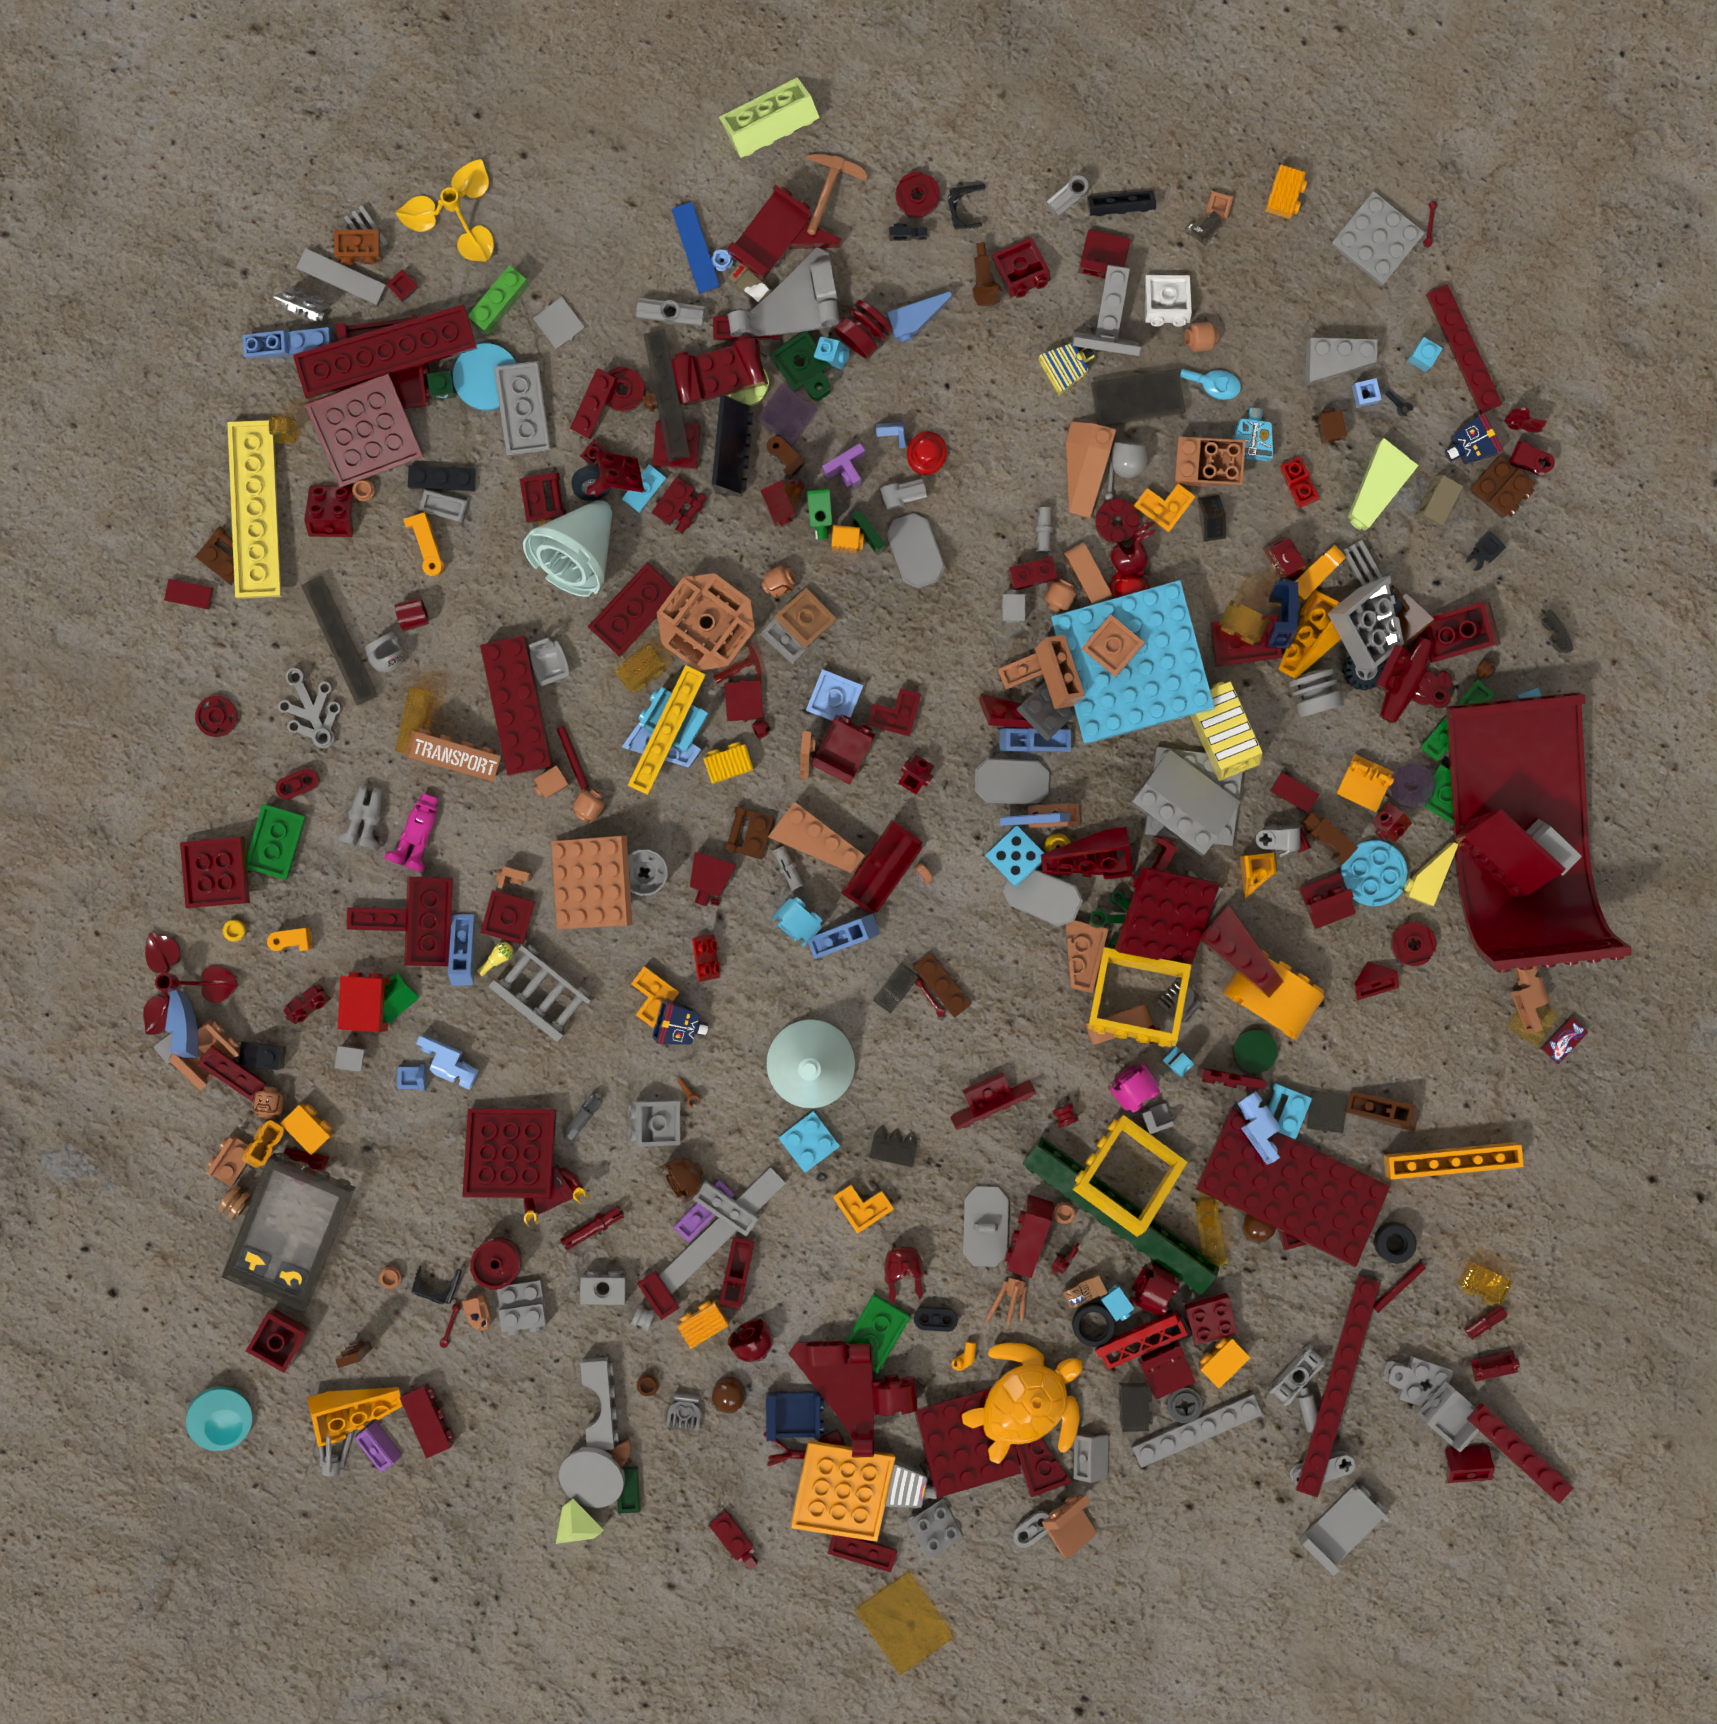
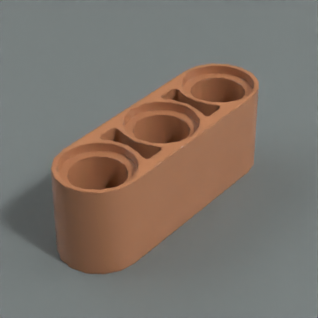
M1084 543L1064 552V557L1090 606L1113 599L1109 587Z
M1146 1003L1099 1018L1143 1028L1153 1025ZM1089 1022L1085 1023L1092 1045L1117 1038L1112 1033L1098 1034V1032L1088 1029Z

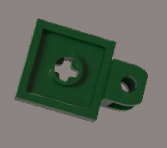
M804 331L769 356L794 393L804 387L811 399L819 402L831 393L830 384L823 374L831 366L827 361L818 360L814 357L817 346L807 331ZM798 356L806 358L804 361L805 365L802 367L795 365V358ZM816 387H822V389L816 390Z

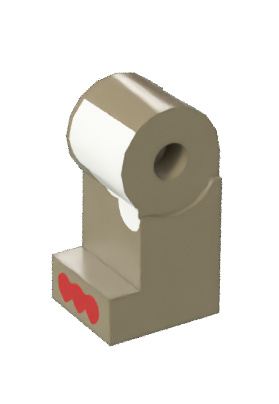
M741 263L728 277L729 282L756 304H759L772 292L767 285Z

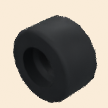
M1398 1222L1385 1223L1379 1227L1373 1241L1379 1256L1395 1264L1404 1263L1409 1260L1415 1253L1417 1246L1416 1237L1411 1229ZM1397 1234L1403 1239V1246L1398 1251H1391L1387 1247V1239L1391 1235Z

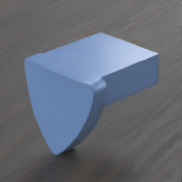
M903 422L876 424L877 437L898 435L899 448H906Z
M425 1064L397 1067V1089L426 1090L427 1068Z

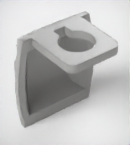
M546 638L529 645L532 667L541 687L570 676L565 654L558 641L553 642L550 638Z

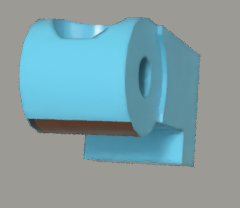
M1176 1046L1162 1059L1179 1077H1183L1194 1065Z

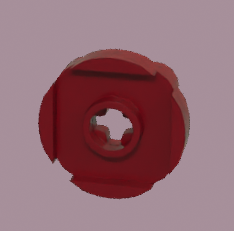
M918 171L908 173L902 177L897 185L895 193L896 203L899 209L910 218L925 217L932 213L938 205L939 187L930 175L928 176ZM916 189L924 194L920 200L912 198Z
M627 367L611 369L607 373L619 379L607 406L616 412H629L636 409L643 402V395L645 394V384L639 373ZM620 384H623L625 387L629 386L626 395L617 393V390L620 389Z
M1115 498L1106 501L1100 506L1095 516V527L1103 540L1110 543H1122L1133 537L1134 532L1138 529L1140 518L1136 508L1130 502ZM1112 516H1120L1122 518V526L1116 525L1114 527L1112 525Z
M1404 923L1392 933L1391 950L1400 963L1409 966L1423 965L1431 959L1436 950L1437 943L1433 931L1421 923ZM1411 938L1419 941V945H1416V950L1408 947Z

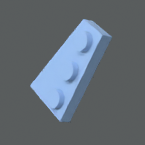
M639 722L622 748L643 754L652 733L640 727ZM692 743L687 753L672 745L665 761L689 768L701 752V749Z

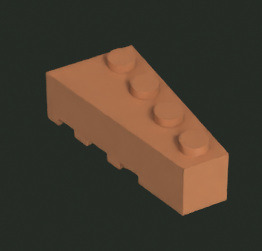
M796 802L792 804L768 836L771 839L850 873L855 870L865 856Z

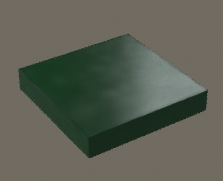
M860 510L853 513L852 523L855 527L860 528V533L864 534L866 542L875 554L879 556L885 551L886 544Z

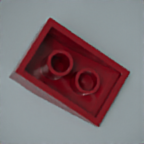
M1480 602L1433 616L1435 622L1423 631L1424 638L1434 643L1430 655L1431 663L1501 644L1490 602Z

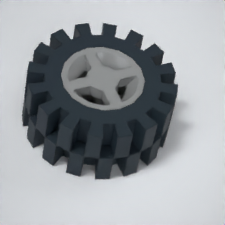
M1349 656L1344 664L1345 669H1343V673L1346 675L1344 678L1349 681L1348 684L1354 686V689L1368 690L1377 687L1376 683L1385 664L1382 662L1375 669H1357L1351 656Z

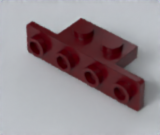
M1003 1072L963 1089L962 1091L970 1107L951 1115L950 1118L956 1130L966 1128L972 1123L986 1119L1000 1110L1008 1109L1011 1105L1028 1100L1036 1094V1091L1030 1080L1010 1089Z

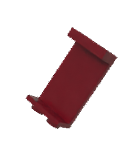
M777 185L773 187V194L736 243L732 242L727 248V252L731 257L763 281L811 218L810 206L802 200H799V202L791 197L793 194L783 186L781 188Z

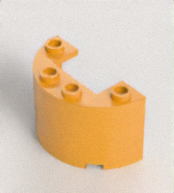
M1263 951L1265 956L1268 958L1269 954ZM1268 958L1284 981L1270 998L1236 971L1222 994L1249 1009L1295 1041H1297L1325 998L1323 995L1325 991L1315 984L1313 986L1308 984L1310 979L1301 973L1296 976L1290 972L1291 967L1282 961L1277 964Z

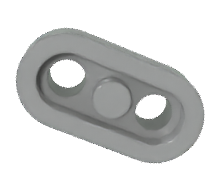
M1037 1511L1017 1525L1013 1530L1015 1544L1021 1548H1027L1048 1534L1045 1527L1037 1522L1041 1518L1046 1519L1049 1517V1513ZM1023 1531L1028 1533L1025 1538L1019 1536Z

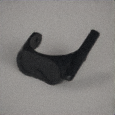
M985 184L950 188L948 204L955 229L982 227L981 222L967 225L961 222L957 217L956 207L958 201L964 195L985 190Z
M419 1265L411 1292L438 1304H450L462 1270H456L454 1278L445 1292L439 1295H430L419 1287L418 1277L422 1266Z

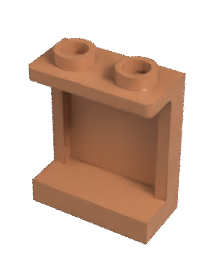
M211 1019L198 1029L197 1058H181L171 1054L168 1059L200 1091L214 1076L197 1064L211 1045L231 1059L237 1057L241 1052L239 1042L233 1037L229 1038L224 1033L225 1030L222 1025L217 1021L213 1022Z

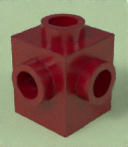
M915 755L912 761L907 760L900 770L904 774L898 784L917 795L922 785L927 787L933 778L930 772L934 765Z
M1390 803L1371 822L1377 829L1375 833L1383 840L1388 838L1394 843L1404 835L1405 831L1412 824L1404 812Z

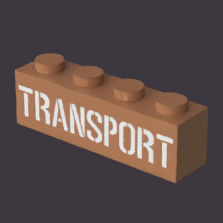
M419 728L418 732H411L405 757L494 782L501 756L495 755L496 750L483 747L482 751L474 749L475 744L462 741L461 745L453 743L452 737L441 734L440 738L431 736V731Z

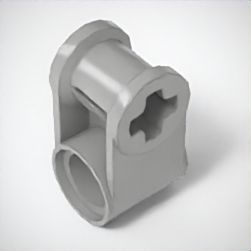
M1295 825L1267 826L1256 835V843L1262 849L1300 850V827Z

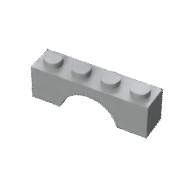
M609 1357L584 1358L580 1362L582 1385L594 1390L601 1401L600 1416L588 1424L585 1429L587 1447L611 1450L614 1449L616 1442H619V1430L614 1428V1420H617V1407H613L612 1398H616L615 1385H611V1376H614V1365L609 1363Z

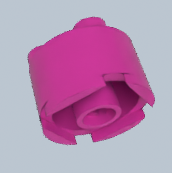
M1138 1062L1140 1066L1137 1068L1133 1065L1128 1067L1113 1080L1115 1082L1113 1087L1111 1085L1108 1086V1090L1124 1110H1131L1132 1113L1138 1111L1143 1106L1142 1102L1146 1099H1152L1160 1093L1158 1088L1160 1083L1144 1062Z

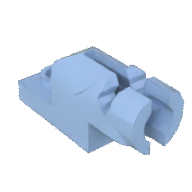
M420 1035L416 1043L421 1046L420 1050L428 1054L436 1053L430 1070L436 1076L452 1083L459 1076V1086L470 1090L479 1070L463 1060L459 1062L463 1052L428 1036Z
M1255 1091L1238 1103L1245 1119L1250 1120L1241 1129L1268 1165L1280 1158L1277 1154L1278 1149L1267 1140L1279 1131L1280 1127L1269 1111L1268 1106L1259 1108L1262 1099Z

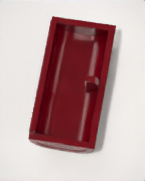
M891 820L845 888H843L841 894L870 914L878 913L922 850L921 845L923 842Z

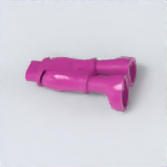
M422 793L419 802L416 801V805L409 813L397 848L387 852L384 859L404 866L410 844H412L414 848L406 861L405 867L421 873L424 872L423 852L425 847H427V840L435 823L436 812L438 811L436 805L439 799Z

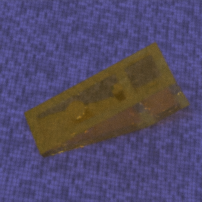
M1212 1197L1196 1198V1217L1203 1255L1218 1266H1226L1227 1258L1218 1200Z

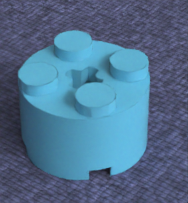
M798 897L794 899L788 898L771 919L773 921L778 919L780 922L777 925L794 941L797 939L803 941L800 945L805 947L822 928L820 923L823 920L816 913L806 911L804 909L806 905Z

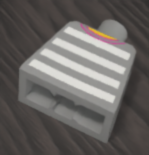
M895 1460L885 1506L921 1508L923 1497L936 1499L933 1485L926 1484L927 1472Z

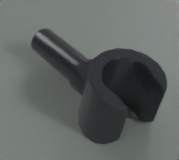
M1390 391L1385 394L1397 406L1398 415L1407 416L1403 412L1404 406L1408 410L1413 411L1412 404L1402 403Z

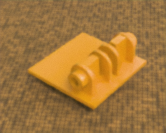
M1354 754L1336 794L1377 812L1388 786H1391L1394 781L1393 776L1395 772Z

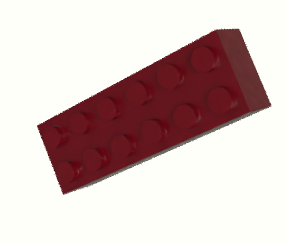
M520 636L480 645L507 775L515 776L553 768L554 765L527 638Z

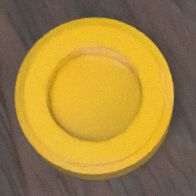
M229 920L223 926V935L229 941H240L246 935V926L240 920Z

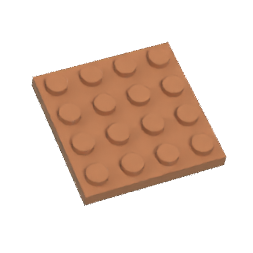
M627 836L551 841L557 929L632 925Z

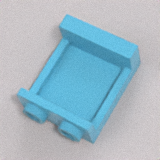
M666 688L655 689L650 698L652 704L649 709L644 708L638 718L641 721L640 727L653 733L672 694ZM691 705L673 746L687 753L707 719L708 713Z

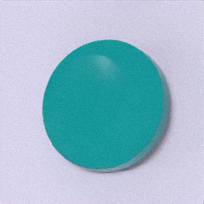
M218 1386L204 1390L192 1400L186 1413V1427L189 1436L198 1446L210 1451H223L235 1447L247 1436L252 1424V1411L248 1400L239 1391L230 1387Z

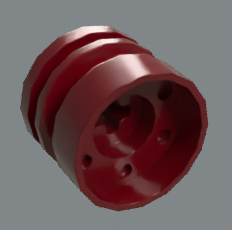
M858 300L855 303L857 310L854 308L849 310L854 321L843 317L835 326L834 331L853 351L864 359L869 360L878 349L873 339L884 342L886 340L884 334L890 336L893 328L877 309L862 300Z

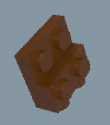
M1500 455L1469 490L1498 516L1504 518L1507 515L1511 517L1520 508L1517 503L1522 498L1526 500L1535 491L1532 488L1535 482L1520 469H1515Z

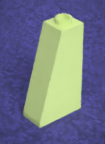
M1385 438L1376 445L1348 514V518L1351 520L1350 523L1358 530L1363 529L1365 531L1372 525L1419 466Z

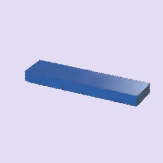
M693 202L672 208L698 293L701 294L720 288Z

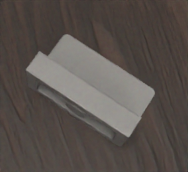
M1077 1434L1074 1440V1479L1089 1483L1107 1479L1108 1435L1089 1436Z

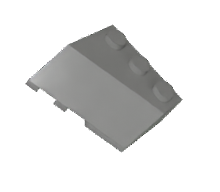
M1390 575L1358 588L1328 613L1357 669H1375L1390 656L1395 644L1400 646L1404 644L1399 618L1395 616L1393 606L1396 603L1395 598L1390 592Z

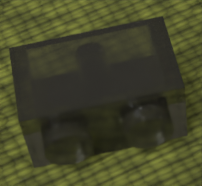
M1145 1382L1119 1383L1120 1428L1122 1432L1149 1431V1425L1153 1424L1152 1411L1148 1409V1402H1152V1390L1148 1389Z

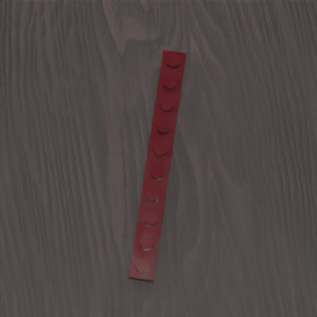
M1357 1276L1296 1485V1491L1318 1498L1380 1282Z

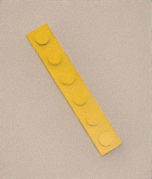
M685 665L628 783L629 787L649 795L706 674Z

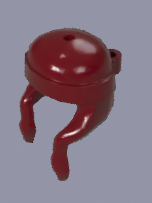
M1155 522L1145 523L1134 532L1132 546L1125 547L1123 544L1118 543L1111 550L1110 559L1112 564L1122 575L1136 574L1140 578L1145 575L1143 569L1148 564V558L1141 541L1156 532L1155 529L1146 531Z
M896 1247L891 1249L886 1255L884 1280L888 1284L889 1300L892 1304L896 1297L893 1282L904 1278L906 1275L915 1277V1293L919 1300L922 1299L921 1278L924 1277L923 1262L918 1251L913 1247Z

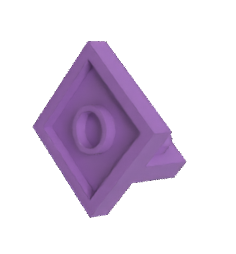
M859 443L823 465L822 473L826 480L841 473V478L847 487L851 485L853 490L860 487L861 478L853 464L865 458V450Z

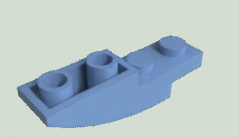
M329 327L243 335L245 358L293 357L294 354L333 343L332 329Z

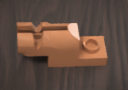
M1533 966L1531 970L1514 968L1517 983L1519 986L1521 985V988L1510 993L1525 1032L1536 1033L1543 1030L1541 1025L1542 1019L1539 1013L1536 1012V1008L1550 1003L1543 983V977H1535L1536 973L1540 971L1538 966Z

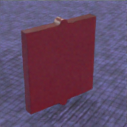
M741 679L740 682L724 683L727 721L743 720L747 722L753 719H764L761 680L745 681Z

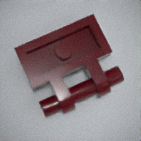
M676 476L651 513L669 526L676 519L680 523L675 530L683 534L685 529L692 525V519L696 513L703 509V503L707 497L699 493L696 499L690 497L695 489ZM687 503L691 507L683 516L679 512Z

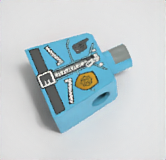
M1249 408L1248 419H1240L1238 421L1232 440H1246L1244 459L1269 462L1273 458L1271 422L1261 421L1263 409Z

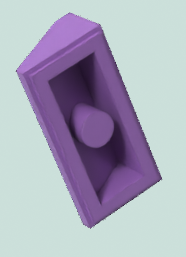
M376 1421L354 1437L380 1472L390 1467L402 1456Z

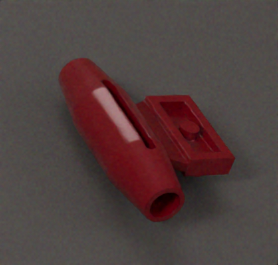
M1417 636L1408 651L1403 646L1395 644L1376 683L1377 686L1386 692L1379 717L1394 724L1397 722L1411 702L1423 678L1434 645L1433 642Z

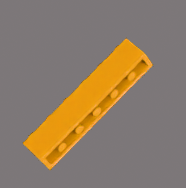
M1516 1142L1383 1154L1385 1176L1391 1180L1524 1167L1522 1145Z

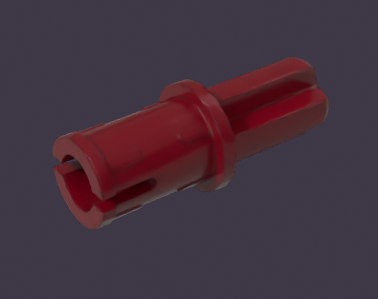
M1498 1306L1488 1314L1480 1315V1319L1465 1327L1464 1330L1470 1339L1474 1340L1483 1332L1491 1331V1327L1505 1319L1508 1315L1503 1307Z

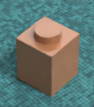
M557 765L534 779L536 785H534L535 790L540 797L544 795L547 799L570 785Z

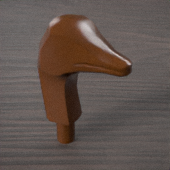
M985 242L976 243L978 257H974L976 270V285L973 288L974 299L979 306H993L1000 303L1001 286L992 281L990 255H986Z

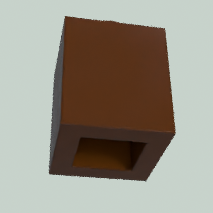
M1335 408L1326 409L1316 418L1322 444L1343 440L1347 437L1342 410L1335 411Z

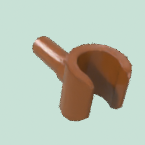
M680 1079L678 1083L687 1096V1104L690 1108H694L690 1099L696 1098L700 1103V1097L698 1094L692 1093L684 1080Z

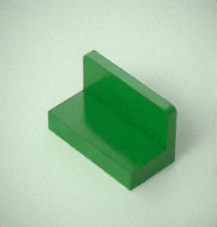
M399 972L390 977V983H385L383 1022H388V1024L419 999L418 994L407 985Z

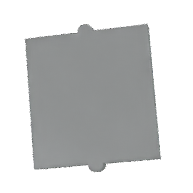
M563 297L550 306L546 305L545 310L533 318L556 350L566 342L573 341V337L585 329Z

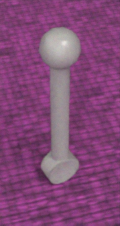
M1110 455L1108 458L1110 468L1108 491L1105 494L1106 500H1112L1114 497L1112 493L1114 469L1112 467V455Z

